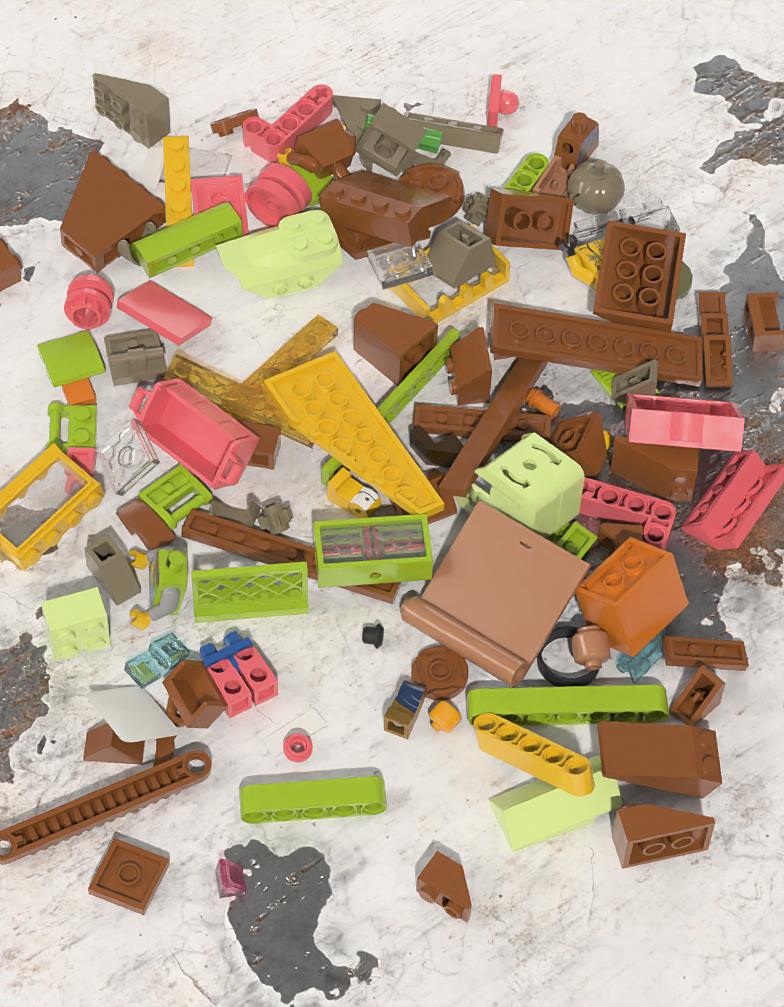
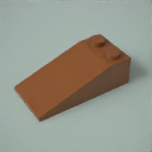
M600 721L597 724L602 777L701 799L722 784L717 737L714 730L692 725L604 721Z

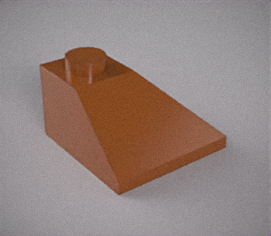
M596 412L558 421L549 443L577 462L583 469L585 477L598 475L607 456L601 415Z

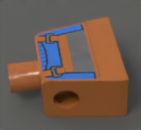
M578 112L573 115L572 119L560 132L554 156L557 155L562 158L561 166L563 169L568 170L570 164H573L576 169L578 165L586 162L599 146L598 122L588 118L586 114Z

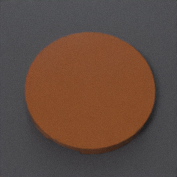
M418 165L406 170V174L398 179V181L452 196L450 204L430 227L442 224L452 218L464 202L465 189L461 177L458 173L444 168V165Z

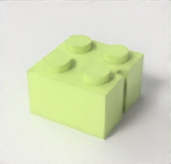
M98 587L41 602L46 634L55 660L73 658L80 654V650L85 649V652L99 651L111 645L107 614Z

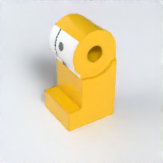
M343 467L327 483V499L357 518H369L382 504L380 497L372 489L364 487L351 478V472Z

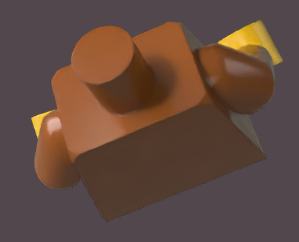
M338 119L298 136L294 152L291 151L290 147H287L284 150L285 154H277L279 164L287 167L296 165L310 173H314L319 179L333 175L336 180L349 176L351 174L347 168L351 166L353 156L356 154V136L347 131L346 126H342Z

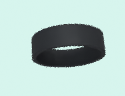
M563 626L553 629L538 654L537 665L541 675L546 681L556 687L586 686L596 678L599 669L592 670L581 677L566 678L553 673L543 661L542 652L550 642L559 638H572L578 633L579 627Z

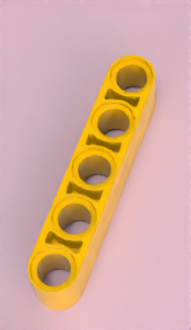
M492 713L481 714L474 720L473 726L478 746L483 752L577 797L589 795L595 789L591 763L586 757Z

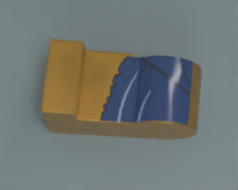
M404 680L397 697L394 698L391 707H388L384 716V731L408 740L424 703L427 688ZM393 723L401 725L404 728H398Z

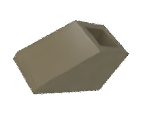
M109 534L84 548L88 569L116 606L141 593V589L124 554Z

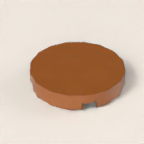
M433 646L423 650L414 660L411 680L414 684L427 688V698L446 701L458 696L465 689L468 682V664L465 658L447 647Z

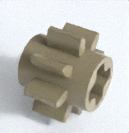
M480 192L477 196H469L463 205V211L467 213L464 219L476 226H480L481 222L486 224L489 197Z
M274 501L261 507L262 513L257 517L261 530L267 528L270 534H278L290 528L288 522H291V519L294 518L290 505L284 507L281 501Z

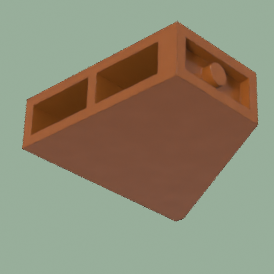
M93 150L88 156L61 224L60 235L62 246L98 274L121 257L118 253V242L120 240H126L131 245V243L141 239L147 222L154 223L156 229L166 223L165 205L160 199L154 198L141 184H136L131 180L125 171L119 170L112 165L106 156H101Z

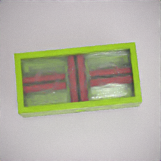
M427 514L313 522V545L318 588L432 579L433 556Z

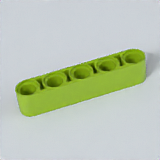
M378 776L255 784L242 787L239 791L241 820L249 824L376 815L383 813L387 809L385 781Z

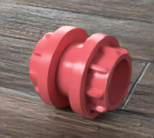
M86 274L75 278L68 286L64 304L65 315L74 326L81 329L90 330L104 325L110 318L114 299L113 289L103 277L95 274Z

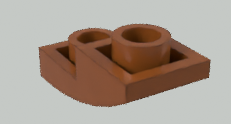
M139 498L116 512V515L131 536L137 534L148 550L164 547L176 538L163 520Z

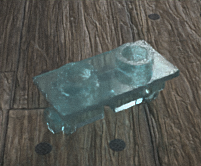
M664 628L634 658L624 654L618 659L617 669L621 673L629 672L632 683L635 684L664 656L662 639L667 636L666 629Z

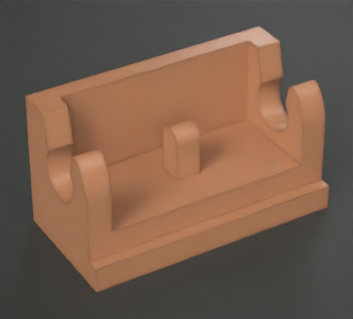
M555 155L533 187L532 192L567 197L569 194L567 189L568 179L575 170L574 165L570 164L568 170L563 169L561 166L562 158Z

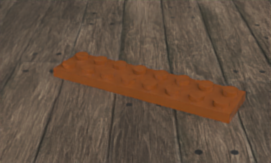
M494 303L492 308L490 353L618 374L628 372L655 359L658 361L657 380L700 387L703 381L702 337Z

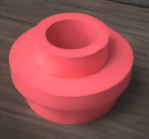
M300 733L288 736L283 745L285 756L290 761L297 763L306 761L311 756L313 750L311 740L306 735ZM299 745L303 748V751L297 753L292 748Z

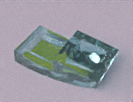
M170 633L150 643L147 652L127 661L124 671L143 689L175 668L189 655L190 651L173 633Z

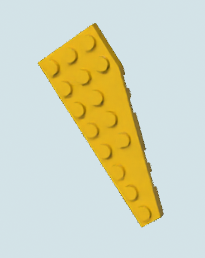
M336 351L264 380V389L290 426L411 515L427 514V517H430L444 510L445 503Z

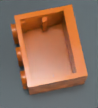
M632 537L626 540L580 583L575 592L587 626H599L600 630L608 634L610 648L633 658L689 605L673 554Z

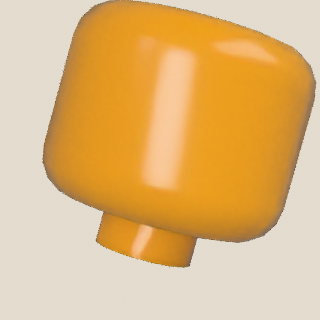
M445 700L440 701L429 712V718L432 721L430 725L437 732L442 730L445 733H450L462 720L460 713Z

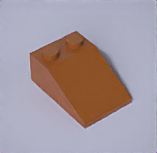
M491 188L484 235L491 238V243L495 246L560 250L558 243L561 239H564L566 245H568L567 236H569L574 199L519 190Z
M615 436L610 472L663 499L676 502L692 501L698 472L699 448L629 442L627 437Z
M629 804L617 810L612 840L622 869L708 850L715 820L714 817L651 804L638 806L636 804Z

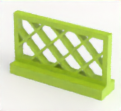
M307 562L191 571L195 623L309 614ZM289 573H298L293 577L288 575ZM269 575V576H268L267 578H265V579H262V578L259 577V576ZM231 578H240L237 581L231 580ZM202 580H212L207 584L201 582ZM278 580L283 582L279 586L274 584ZM248 583H253V584H255L254 586H252V587H250V588L247 587V586H245V585H247ZM220 585L226 587L222 590L217 589V587Z

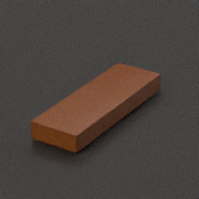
M665 636L662 639L666 666L700 668L701 665H705L708 669L745 671L749 667L744 641Z

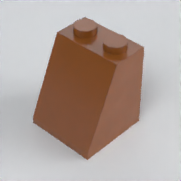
M372 303L367 308L359 310L354 317L353 350L396 386H399L437 345L438 324L434 321L377 303Z

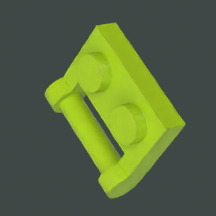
M56 402L48 405L47 414L50 417L49 442L46 443V449L55 443L66 456L68 447L96 449L97 405H62ZM69 418L68 443L62 444L60 443L61 419Z
M182 464L138 494V498L148 505L171 531L177 527L178 522L190 514L192 509L196 510L202 505L207 506L213 500L208 489ZM194 492L197 495L172 514L167 512L169 508L190 493Z

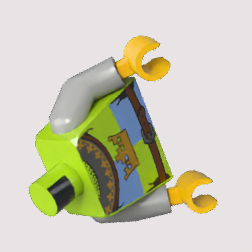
M172 546L148 550L147 554L135 549L131 550L129 556L135 557V560L129 563V566L144 570L150 563V608H148L146 613L134 609L129 614L131 618L135 619L130 625L140 630H145L149 626L151 619L156 621L169 614H179L188 584L187 554L184 551H178L177 548Z

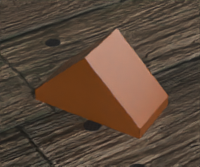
M602 523L599 526L597 542L610 554H613L630 537L643 542V526Z
M701 665L670 708V711L686 725L696 726L721 703L726 683L705 665Z
M106 723L87 732L83 760L142 765L145 740L125 742Z

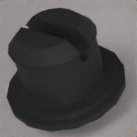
M378 623L376 627H364L362 633L363 643L373 644L376 649L382 646L384 637L382 625Z

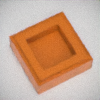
M88 378L62 385V391L68 405H92L96 403V397Z

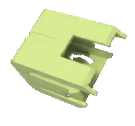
M530 433L523 435L521 441L485 467L475 470L476 474L493 486L490 489V495L473 483L471 491L466 497L455 496L459 506L470 514L480 500L547 539L552 533L558 531L578 516L585 474L577 462L538 434Z

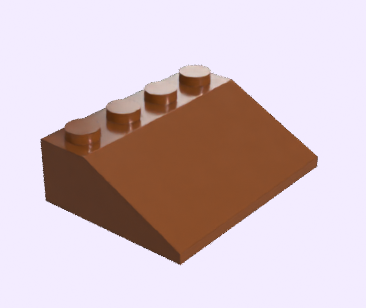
M363 170L332 181L319 196L321 210L328 214L333 224L412 248L450 204L452 196Z
M608 220L593 314L613 323L671 332L686 233Z

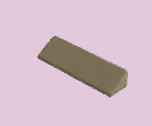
M405 112L404 116L417 122L422 127L442 131L440 144L490 153L499 152L504 132L503 128Z

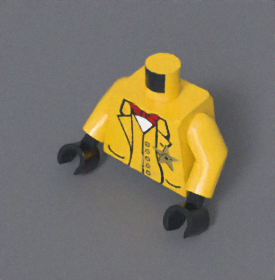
M632 216L628 217L629 224L635 225L634 218ZM572 234L567 236L570 247L566 245L564 239H561L558 243V248L562 252L567 253L566 260L573 277L586 285H590L596 291L605 238L576 247L578 241Z

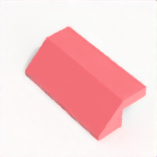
M754 449L741 452L735 451L681 526L682 530L717 550L738 549L784 483V464L765 465Z

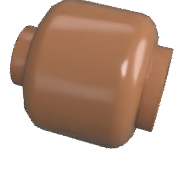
M599 626L579 628L577 630L578 633L571 639L575 663L585 666V670L601 669L602 664L611 658L608 634L600 630Z

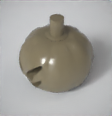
M598 159L594 161L588 160L578 165L568 179L567 189L570 198L574 199V206L588 214L596 215L614 210L624 196L625 185L622 173L614 165L609 164L605 160Z

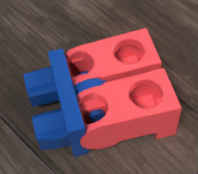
M236 631L223 638L225 648L219 651L211 643L200 648L201 660L228 705L224 711L229 719L251 709L252 702L257 706L278 695L277 678L255 647L252 646L249 637L243 639Z

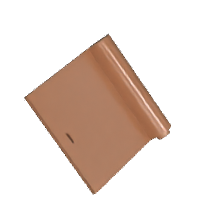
M479 500L421 598L414 596L406 599L402 604L400 610L402 613L401 619L510 687L515 688L524 679L591 565Z

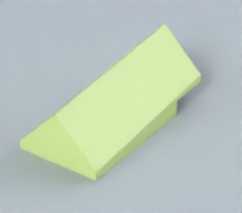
M597 755L588 759L591 763L595 782V789L589 795L577 797L539 779L489 800V804L512 852L594 823L595 817L623 806L617 780L602 777L600 756Z

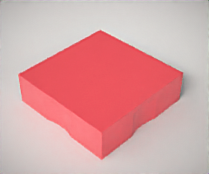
M627 393L624 427L629 442L741 452L745 418L739 412L736 402Z

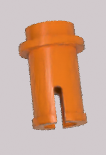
M533 388L525 400L528 403V407H535L545 415H551V420L554 419L559 413L561 405L542 394L543 390Z

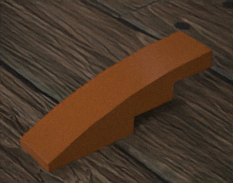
M698 292L699 333L700 337H702V365L705 387H732L731 336L728 331L725 292Z

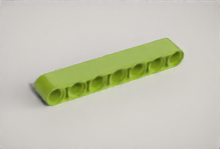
M661 685L474 689L467 694L468 722L472 726L476 717L485 713L495 714L518 726L598 724L600 721L658 723L665 721L669 717L666 688Z

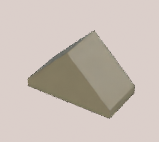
M654 359L613 377L611 400L626 403L627 393L655 396L658 361Z

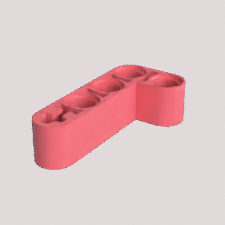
M322 84L314 86L273 125L259 117L245 119L243 122L244 146L270 163L279 162L278 153L285 154L284 150L287 147H290L291 151H293L298 136L315 130L332 114V89Z
M585 477L579 513L614 524L643 526V542L666 551L673 530L676 509L668 501Z

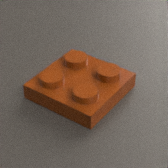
M114 838L88 888V892L90 895L145 915L170 865V861L168 858Z

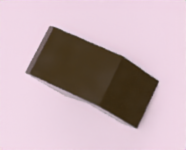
M420 426L410 430V447L426 465L450 468L464 447L454 434L435 444Z

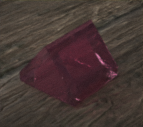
M220 859L215 870L219 898L244 895L246 893V885L242 866L225 859Z

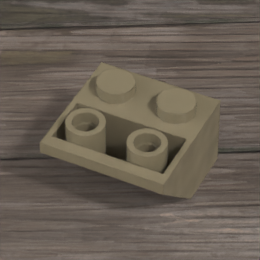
M458 220L438 232L423 263V268L452 288L461 286L466 281L496 265L491 238L462 220Z

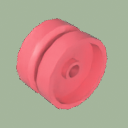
M276 163L267 165L258 179L251 184L245 193V202L250 212L270 228L278 226L279 222L287 216L302 213L312 200L311 190L301 175L292 168Z

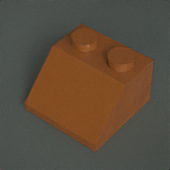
M478 327L451 345L450 356L445 358L446 373H451L452 379H449L450 394L456 396L457 406L487 403L490 400L492 367L484 327Z

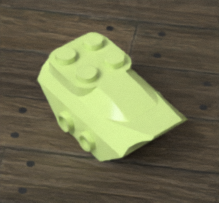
M311 210L287 216L276 227L215 245L224 269L230 271L239 279L242 289L267 299L282 297L290 293L317 287L343 264L342 252L336 231L328 214L321 210Z

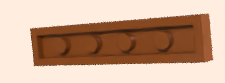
M415 404L413 429L420 426L426 434L448 436L454 434L460 437H470L486 410ZM517 413L501 440L521 441L523 435L536 433L549 442L551 415Z

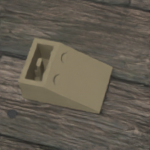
M97 73L93 74L95 108L101 116L111 120L118 129L124 130L137 143H142L148 149L171 133L169 99L148 84Z

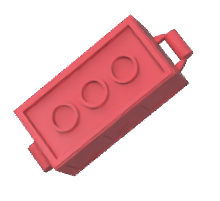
M181 378L157 382L152 391L137 387L129 404V408L133 410L138 419L135 429L214 490L239 483L260 440L258 436ZM147 395L148 399L142 411L140 412L139 409L141 407V404L145 396Z

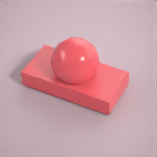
M493 74L491 80L487 121L488 126L497 127L499 112L504 115H510L516 112L519 107V99L514 92L509 90L501 92L502 75Z

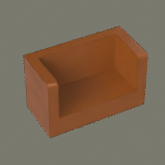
M778 292L749 293L746 296L744 315L752 352L784 349V330H780L776 310L779 299Z
M182 660L162 682L187 728L208 729L228 707L203 661Z

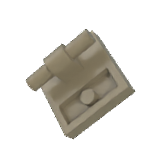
M154 330L104 337L113 386L166 377L163 347L160 345L158 333Z

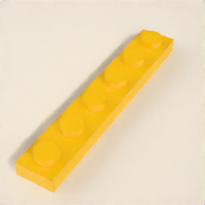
M188 136L163 137L166 228L192 217ZM194 259L177 267L194 266Z

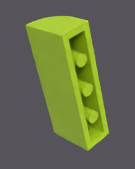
M223 202L131 243L130 249L150 279L215 250V245L243 236L242 221L228 202Z

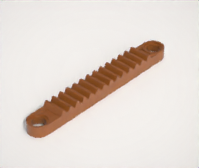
M190 751L1 830L0 841L9 842L12 848L8 854L0 855V864H9L25 856L34 855L40 850L48 849L51 845L56 846L63 840L68 841L73 836H79L85 831L89 832L94 827H101L106 822H113L118 817L122 818L127 813H134L139 808H146L151 803L155 804L160 799H167L172 794L177 795L182 790L203 782L211 773V758L203 751ZM192 760H200L205 764V769L201 773H193L189 770L188 764Z

